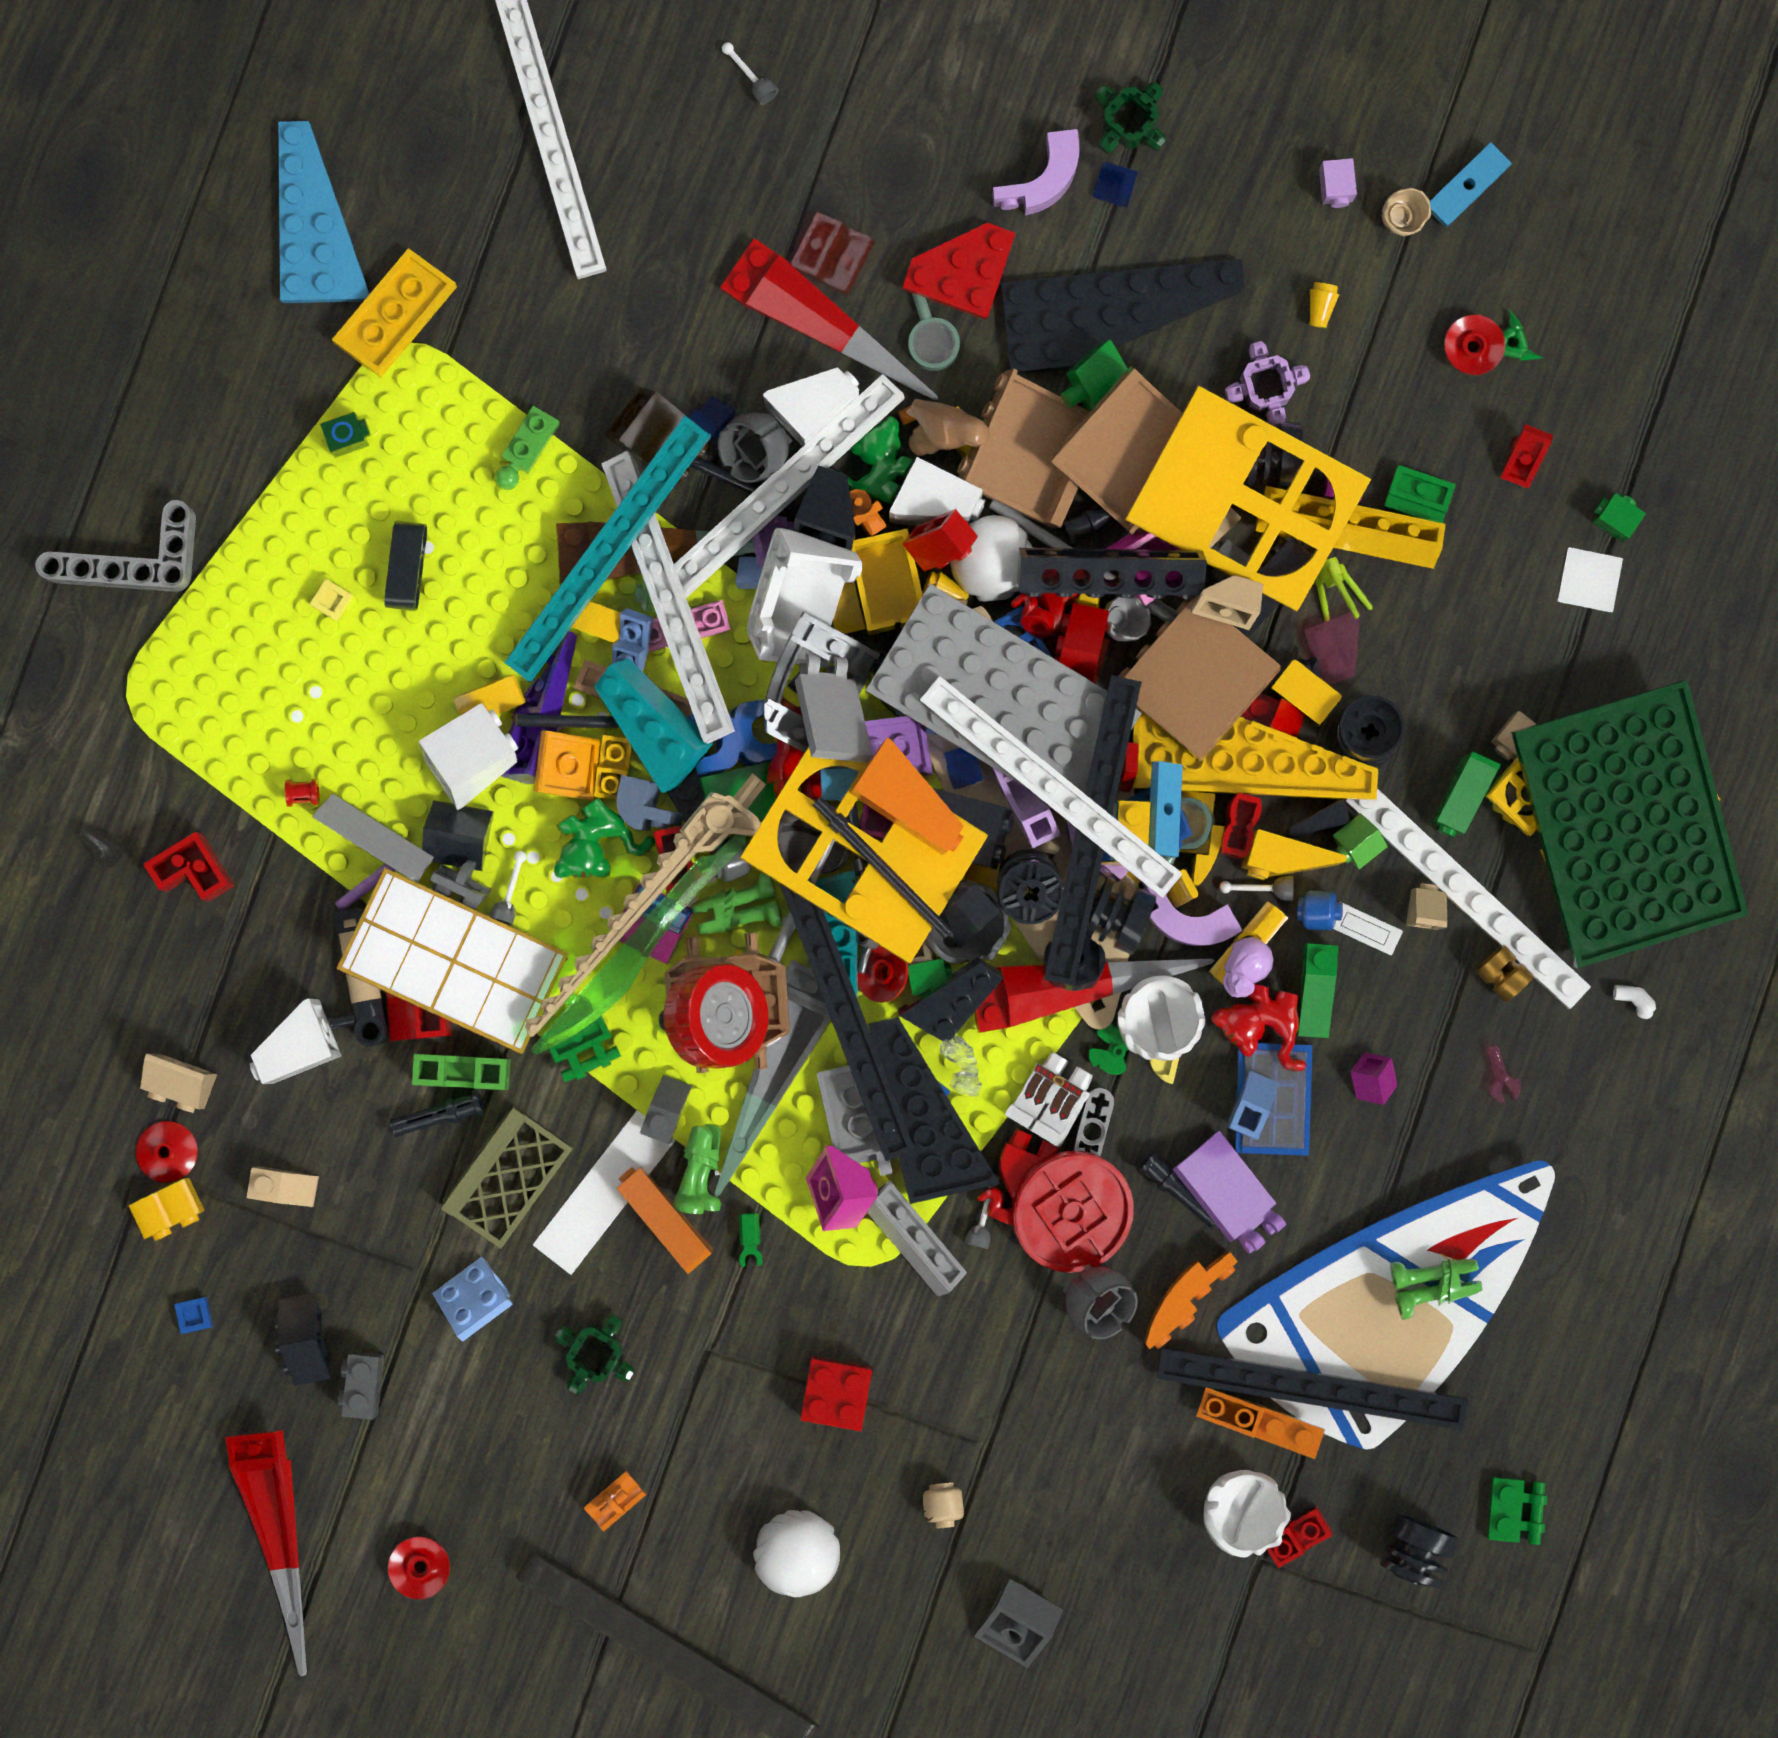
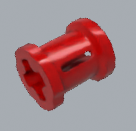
M311 779L309 782L285 780L287 807H292L296 803L319 805L318 779Z

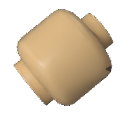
M953 1483L929 1485L930 1490L923 1493L925 1520L930 1523L936 1522V1529L955 1527L954 1521L960 1520L964 1516L961 1490L954 1487Z

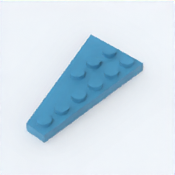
M309 121L278 122L280 301L282 303L364 302L370 292L355 254Z

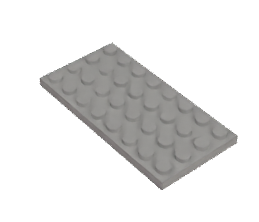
M929 584L866 688V691L1023 785L920 701L937 678L941 676L1085 794L1107 691L942 590ZM1137 709L1135 710L1132 728L1142 713Z

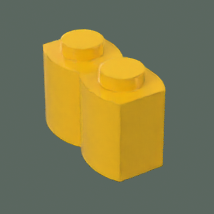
M190 1178L182 1179L129 1205L144 1239L153 1236L154 1241L172 1234L170 1228L179 1223L184 1228L199 1221L198 1214L205 1211Z

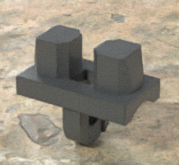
M470 859L462 865L459 872L441 865L437 872H433L430 881L434 882L433 891L448 898L453 891L461 895L459 903L474 910L488 897L491 888L471 879L476 863Z

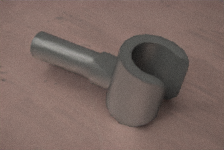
M858 932L856 941L859 945L863 946L858 972L865 973L871 950L876 949L879 945Z

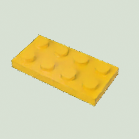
M408 248L333 337L332 341L379 378H382L457 288L456 283Z

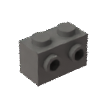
M353 1351L348 1354V1359H343L341 1377L346 1378L345 1388L340 1390L338 1396V1408L342 1409L341 1417L373 1420L378 1416L385 1354Z

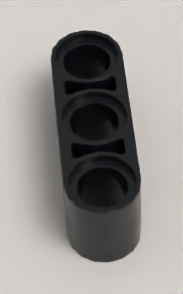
M397 520L394 522L385 589V608L417 611L426 550L427 524Z

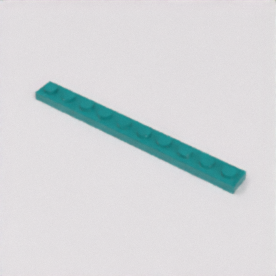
M684 415L507 658L505 663L527 681H532L711 437V434Z

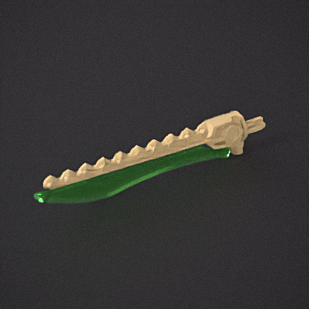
M751 774L733 797L710 792L680 829L681 833L675 835L673 843H675L677 849L659 855L657 864H659L660 870L658 872L642 876L640 884H642L644 890L626 896L624 905H626L627 911L609 917L607 925H609L610 932L593 937L591 946L594 952L592 954L576 958L574 967H576L577 973L560 978L558 987L561 993L557 996L543 999L541 1006L544 1012L543 1016L527 1019L525 1028L528 1035L533 1037L540 1032L564 1003L568 1005L566 1010L532 1047L531 1051L533 1054L546 1051L572 1037L609 1010L630 989L649 955L676 917L699 891L747 845V836H754L761 824L758 817L748 810V807L766 786L758 777ZM731 834H734V838H731L715 855L700 857L581 993L576 996L574 991L695 854L714 851Z

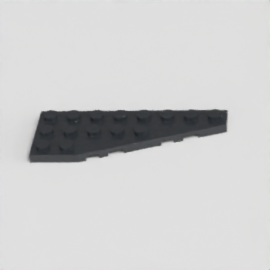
M1242 259L1001 283L1009 368L1010 370H1018L1017 374L1070 369L1099 342L1111 339L1115 347L1129 343L1165 327L1173 321L1192 315V313L1209 305L1212 306L1244 292Z

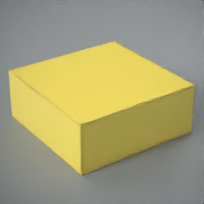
M325 579L310 605L338 622L353 595Z

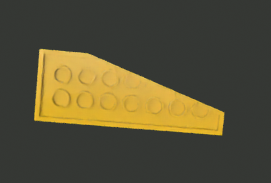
M1136 706V709L1142 713L1134 725L1133 743H1139L1138 774L1132 786L1134 789H1147L1151 787L1152 762L1162 761L1183 765L1181 791L1238 794L1240 792L1252 795L1377 800L1378 769L1333 753L1320 746L1307 743L1294 736L1239 717L1205 758L1199 762L1191 755L1190 751Z

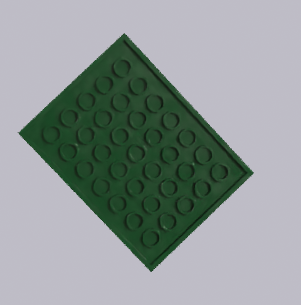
M1681 680L1511 732L1575 968L1591 965L1749 915L1687 680Z

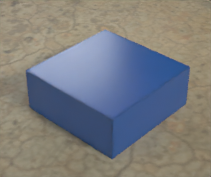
M207 1297L174 1304L181 1334L213 1327Z

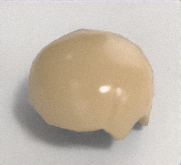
M1412 187L1394 192L1388 197L1382 209L1384 225L1391 233L1402 237L1419 232L1431 217L1430 200L1423 191Z

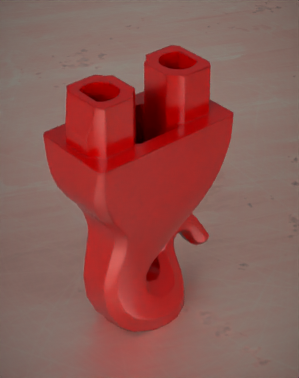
M1047 569L1043 572L1042 576L1053 578L1058 571ZM1077 570L1073 577L1076 579L1086 577V570ZM1022 593L1011 602V607L1016 608L1024 603L1020 620L1021 625L1031 635L1047 638L1058 631L1064 618L1065 607L1075 603L1080 594L1073 593L1071 597H1059L1055 593H1043L1042 596L1031 597Z
M800 706L786 707L802 716ZM776 738L777 752L769 765L767 784H774L776 799L804 755V752ZM821 770L804 780L800 785L801 793L809 798L818 799L821 797Z
M1018 1129L1015 1130L1009 1142H1005L999 1157L1000 1175L1012 1201L1020 1182L1028 1171L1043 1159L1057 1154L1058 1146L1042 1140L1037 1155L1027 1152L1026 1148L1032 1135ZM988 1188L977 1197L978 1201H985L990 1198V1203L987 1207L988 1216L1013 1226L1012 1208L1007 1209L1003 1207L1004 1197L999 1189Z

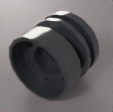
M1280 422L1278 429L1303 442L1302 425L1300 422ZM1267 441V444L1263 447L1245 480V485L1254 486L1257 472H1259L1260 485L1266 486L1270 472H1275L1277 485L1289 487L1302 464V459Z
M1367 695L1354 700L1346 707L1336 730V743L1340 753L1343 756L1372 767L1385 764L1394 756L1404 736L1405 722L1401 711L1392 701L1381 696ZM1367 729L1372 730L1373 737L1370 741L1365 739L1364 733Z
M1034 849L1018 850L1007 856L999 866L996 876L999 901L1005 913L1012 919L1027 925L1039 924L1052 918L1060 909L1064 897L1063 882L1054 860L1044 852ZM1025 887L1036 888V893L1034 895L1030 892L1026 893Z
M1107 876L1104 883L1095 892L1085 936L1091 938L1096 927L1099 926L1101 927L1098 936L1099 942L1102 943L1111 931L1116 933L1113 948L1133 955L1147 926L1157 896L1137 888L1131 898L1127 899L1124 897L1127 883L1122 881L1115 894L1111 892L1115 878Z
M1397 1514L1391 1534L1401 1540L1402 1545L1401 1547L1386 1545L1385 1550L1397 1556V1558L1393 1559L1382 1556L1379 1564L1391 1571L1396 1577L1422 1587L1429 1586L1441 1589L1444 1581L1433 1575L1432 1571L1447 1574L1448 1569L1436 1561L1437 1557L1453 1558L1460 1538L1423 1521Z

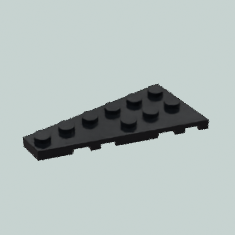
M899 1017L868 1023L871 1037L914 1147V1151L899 1156L909 1204L1000 1184Z

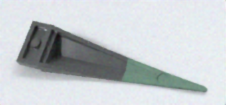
M791 960L786 970L790 1033L767 1047L766 1059L768 1068L754 1069L715 1190V1197L722 1193L831 1023L812 969Z

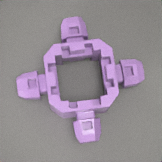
M1262 341L1250 344V360H1254V362L1248 363L1240 377L1241 384L1236 382L1225 388V395L1227 401L1232 403L1243 401L1245 397L1248 408L1257 413L1268 410L1266 413L1270 425L1275 427L1279 426L1280 422L1286 421L1285 408H1281V406L1286 405L1294 393V384L1298 386L1306 383L1310 379L1308 367L1303 365L1292 367L1290 371L1287 360L1278 355L1267 358L1269 355L1267 347ZM1270 368L1271 370L1276 369L1277 373L1280 374L1284 388L1283 394L1265 400L1264 398L1258 399L1251 381L1252 374Z

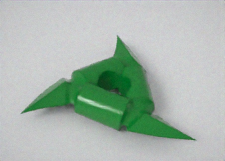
M1509 309L1510 327L1503 331L1505 338V352L1503 356L1519 358L1520 360L1544 358L1527 349L1528 344L1524 331H1522L1523 326ZM1514 338L1517 342V347L1512 348L1508 346L1507 340Z

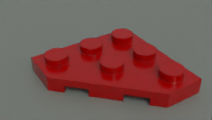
M986 223L910 260L901 289L986 320L989 316L1016 233Z

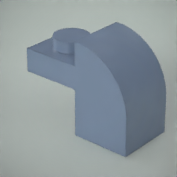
M621 775L617 793V808L620 816L629 826L645 831H651L652 826L668 829L670 824L681 826L683 814L656 808L660 789L655 782Z

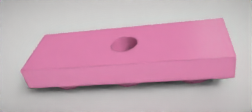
M723 600L690 609L701 639L731 631ZM658 618L653 619L648 653L669 648Z

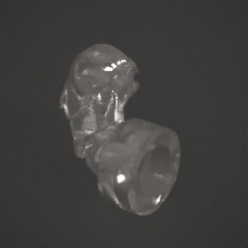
M956 1035L951 1040H944L940 1045V1052L949 1061L961 1066V1071L953 1074L949 1086L962 1094L977 1097L982 1083L978 1078V1069L975 1066L978 1062L974 1057V1049L962 1037Z

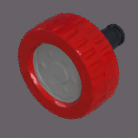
M727 963L701 965L688 969L672 984L665 1000L664 1010L659 1015V1025L666 1032L675 1052L684 1061L704 1069L729 1068L748 1061L760 1049L768 1028V1006L761 986L745 969Z

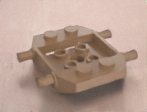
M758 932L744 933L746 952H742L743 955L702 958V955H700L699 937L686 938L688 956H684V960H680L665 972L666 997L675 980L685 971L696 966L727 963L737 965L746 971L752 970L753 977L764 992L769 1015L765 1039L760 1049L754 1054V1069H767V1047L790 1033L785 964L760 954V951H758ZM696 1066V1073L709 1072V1069Z

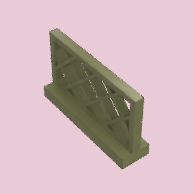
M512 1105L440 1204L441 1209L501 1249L573 1148ZM524 1122L535 1129L536 1142L518 1144L517 1132ZM539 1133L545 1136L547 1140L540 1141ZM514 1137L515 1145L508 1146ZM555 1143L563 1149L556 1160L543 1161L541 1145ZM538 1146L540 1163L522 1166L519 1149ZM516 1150L519 1166L500 1169V1155L505 1151ZM496 1162L497 1170L490 1171ZM552 1165L549 1171L545 1173L544 1166ZM541 1167L543 1179L539 1185L526 1187L523 1170ZM520 1171L522 1188L504 1191L501 1174ZM498 1175L501 1191L482 1194L481 1182L488 1176ZM478 1188L479 1195L472 1196V1194ZM534 1190V1192L528 1199L526 1191ZM523 1192L524 1206L521 1210L508 1212L505 1195ZM502 1196L504 1213L486 1216L483 1199ZM480 1200L483 1217L470 1219L460 1211L467 1202ZM514 1215H516V1217L514 1218V1220H513V1221L511 1222V1224H510V1223H509V1216H514ZM505 1217L507 1229L499 1239L489 1232L487 1220ZM484 1221L485 1229L475 1222Z

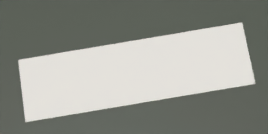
M638 1110L533 1244V1246L570 1275H572L627 1204V1200L617 1190V1187L622 1184L618 1178L631 1167L637 1171L642 1166L650 1174L676 1140L673 1138L671 1143L667 1144L640 1134L645 1116Z

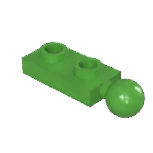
M535 406L531 408L502 455V459L509 464L499 468L495 474V482L499 488L503 490L514 489L519 483V470L526 474L530 473L558 428L559 420Z

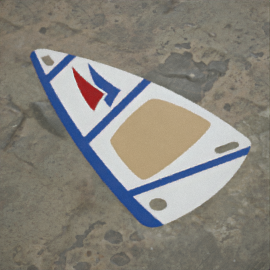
M1534 1161L1455 1188L1381 1220L1296 1265L1225 1311L1217 1323L1218 1334L1235 1359L1435 1392L1477 1340L1508 1291L1542 1218L1554 1183V1170L1545 1161ZM1536 1175L1541 1186L1526 1194L1521 1193L1518 1188L1519 1184ZM1448 1259L1477 1260L1479 1270L1459 1274L1461 1283L1482 1281L1483 1291L1455 1300L1450 1304L1445 1301L1438 1306L1437 1300L1416 1305L1413 1316L1410 1319H1401L1396 1304L1395 1292L1438 1285L1439 1281L1417 1283L1396 1290L1391 1279V1262H1401L1407 1269H1419L1441 1265L1442 1261H1447ZM1258 1322L1266 1327L1267 1337L1263 1342L1254 1344L1247 1339L1246 1329L1251 1323ZM1271 1398L1298 1419L1326 1429L1324 1434L1362 1449L1375 1448L1405 1422V1420L1365 1414L1371 1425V1431L1368 1434H1362L1349 1411Z

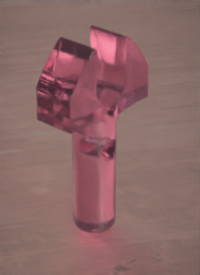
M1496 1045L1490 1046L1487 1052L1496 1078L1493 1085L1488 1087L1490 1096L1496 1101L1505 1104L1501 1093L1504 1082L1511 1089L1512 1099L1517 1100L1522 1088L1519 1078L1513 1079L1507 1075L1499 1047Z

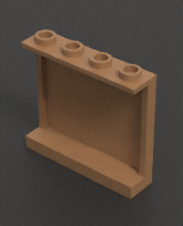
M1130 366L1048 459L1125 527L1131 534L1136 530L1141 532L1143 529L1126 521V516L1183 413L1137 370Z
M1016 369L1005 371L998 376L994 384L996 393L992 401L987 402L981 415L984 418L983 422L989 429V438L982 445L972 446L968 457L965 456L961 460L957 469V473L960 474L958 478L982 489V495L1051 529L1061 528L1079 486L1048 458L1090 411L1078 405L1072 408L1067 407L1062 397L1017 375L1018 370Z
M1196 595L1194 599H1185L1176 610V613L1179 615L1172 623L1167 621L1156 633V636L1159 638L1152 646L1145 645L1136 656V659L1139 661L1131 670L1128 667L1125 668L1119 677L1142 682L1137 707L1190 751L1194 758L1201 762L1280 672L1281 668L1275 660L1233 625L1191 613L1192 607L1198 599Z

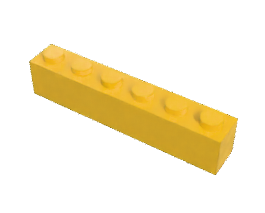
M1266 486L1263 495L1280 504L1287 490ZM1301 493L1292 511L1328 530L1333 518L1335 501ZM1357 505L1333 548L1434 569L1442 551L1446 524ZM1257 517L1255 531L1263 533L1268 522ZM1280 530V532L1277 535L1286 538H1295L1294 536L1282 530Z

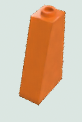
M886 738L849 793L941 855L947 853L948 850L954 852L964 837L959 834L964 825L896 744L889 738Z
M642 1166L637 1171L631 1167L618 1178L622 1184L617 1187V1190L687 1274L712 1254L713 1247L682 1212L674 1209V1203Z

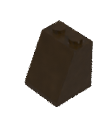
M640 387L604 436L625 452H632L634 458L647 468L682 420L684 414L657 391ZM707 442L695 458H700L706 452L709 446ZM689 467L678 480V483L682 482L687 477V475L690 472Z

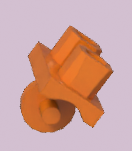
M861 489L850 491L854 527L860 525L867 537L873 536L885 528L886 524L878 514V511L883 509L880 503L876 501L871 504L870 496Z
M626 1470L584 1507V1510L604 1532L646 1496V1493Z

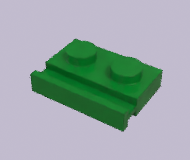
M1398 465L1383 508L1402 515L1443 523L1456 484Z

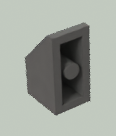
M663 1075L649 1106L640 1134L670 1144L692 1085Z

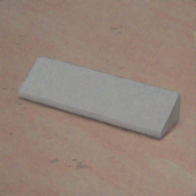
M334 794L313 815L314 819L416 883L419 882L434 858Z
M887 1181L877 1190L878 1197L867 1213L937 1296L950 1293L967 1272L893 1183Z

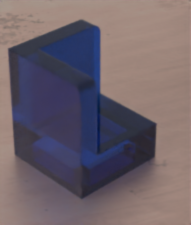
M1103 162L1093 197L1127 208L1138 171Z
M711 396L698 412L695 409L689 418L711 434L710 440L715 442L721 431L726 428L736 413L732 406L729 405L727 407Z
M962 748L943 753L942 756L954 790L984 780L978 759Z

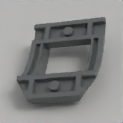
M802 612L772 674L764 701L766 733L805 753L809 744L803 717L780 705L787 680L802 647L814 654H818L833 664L835 656L846 658L848 661L847 679L856 681L858 694H860L869 677L867 674L874 660H878L880 654L809 614Z

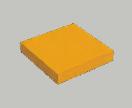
M541 731L534 792L593 800L601 740L552 731Z

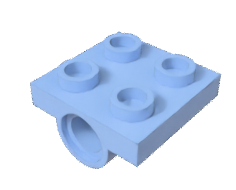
M482 1256L432 1293L456 1336L461 1341L466 1340L513 1305L509 1299V1291Z

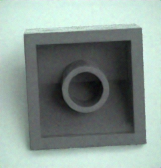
M1009 1579L997 1595L974 1637L1028 1668L1052 1638L1063 1610L1051 1601L1028 1590L1024 1585Z

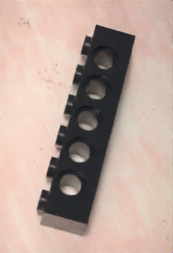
M1019 548L1017 584L1020 593L1031 597L1042 596L1043 593H1055L1059 597H1071L1073 593L1086 594V596L1093 598L1103 597L1104 594H1116L1120 598H1132L1137 594L1147 595L1149 598L1154 599L1164 598L1165 595H1177L1182 599H1194L1196 595L1200 596L1201 592L1205 589L1207 560L1203 551ZM1047 569L1058 571L1053 578L1042 576L1043 572ZM1079 569L1088 571L1087 576L1082 579L1074 578L1073 574ZM1109 570L1119 571V574L1114 579L1104 578V574ZM1141 570L1150 572L1148 577L1143 580L1134 578L1136 573ZM1170 571L1180 572L1179 577L1175 580L1165 579Z

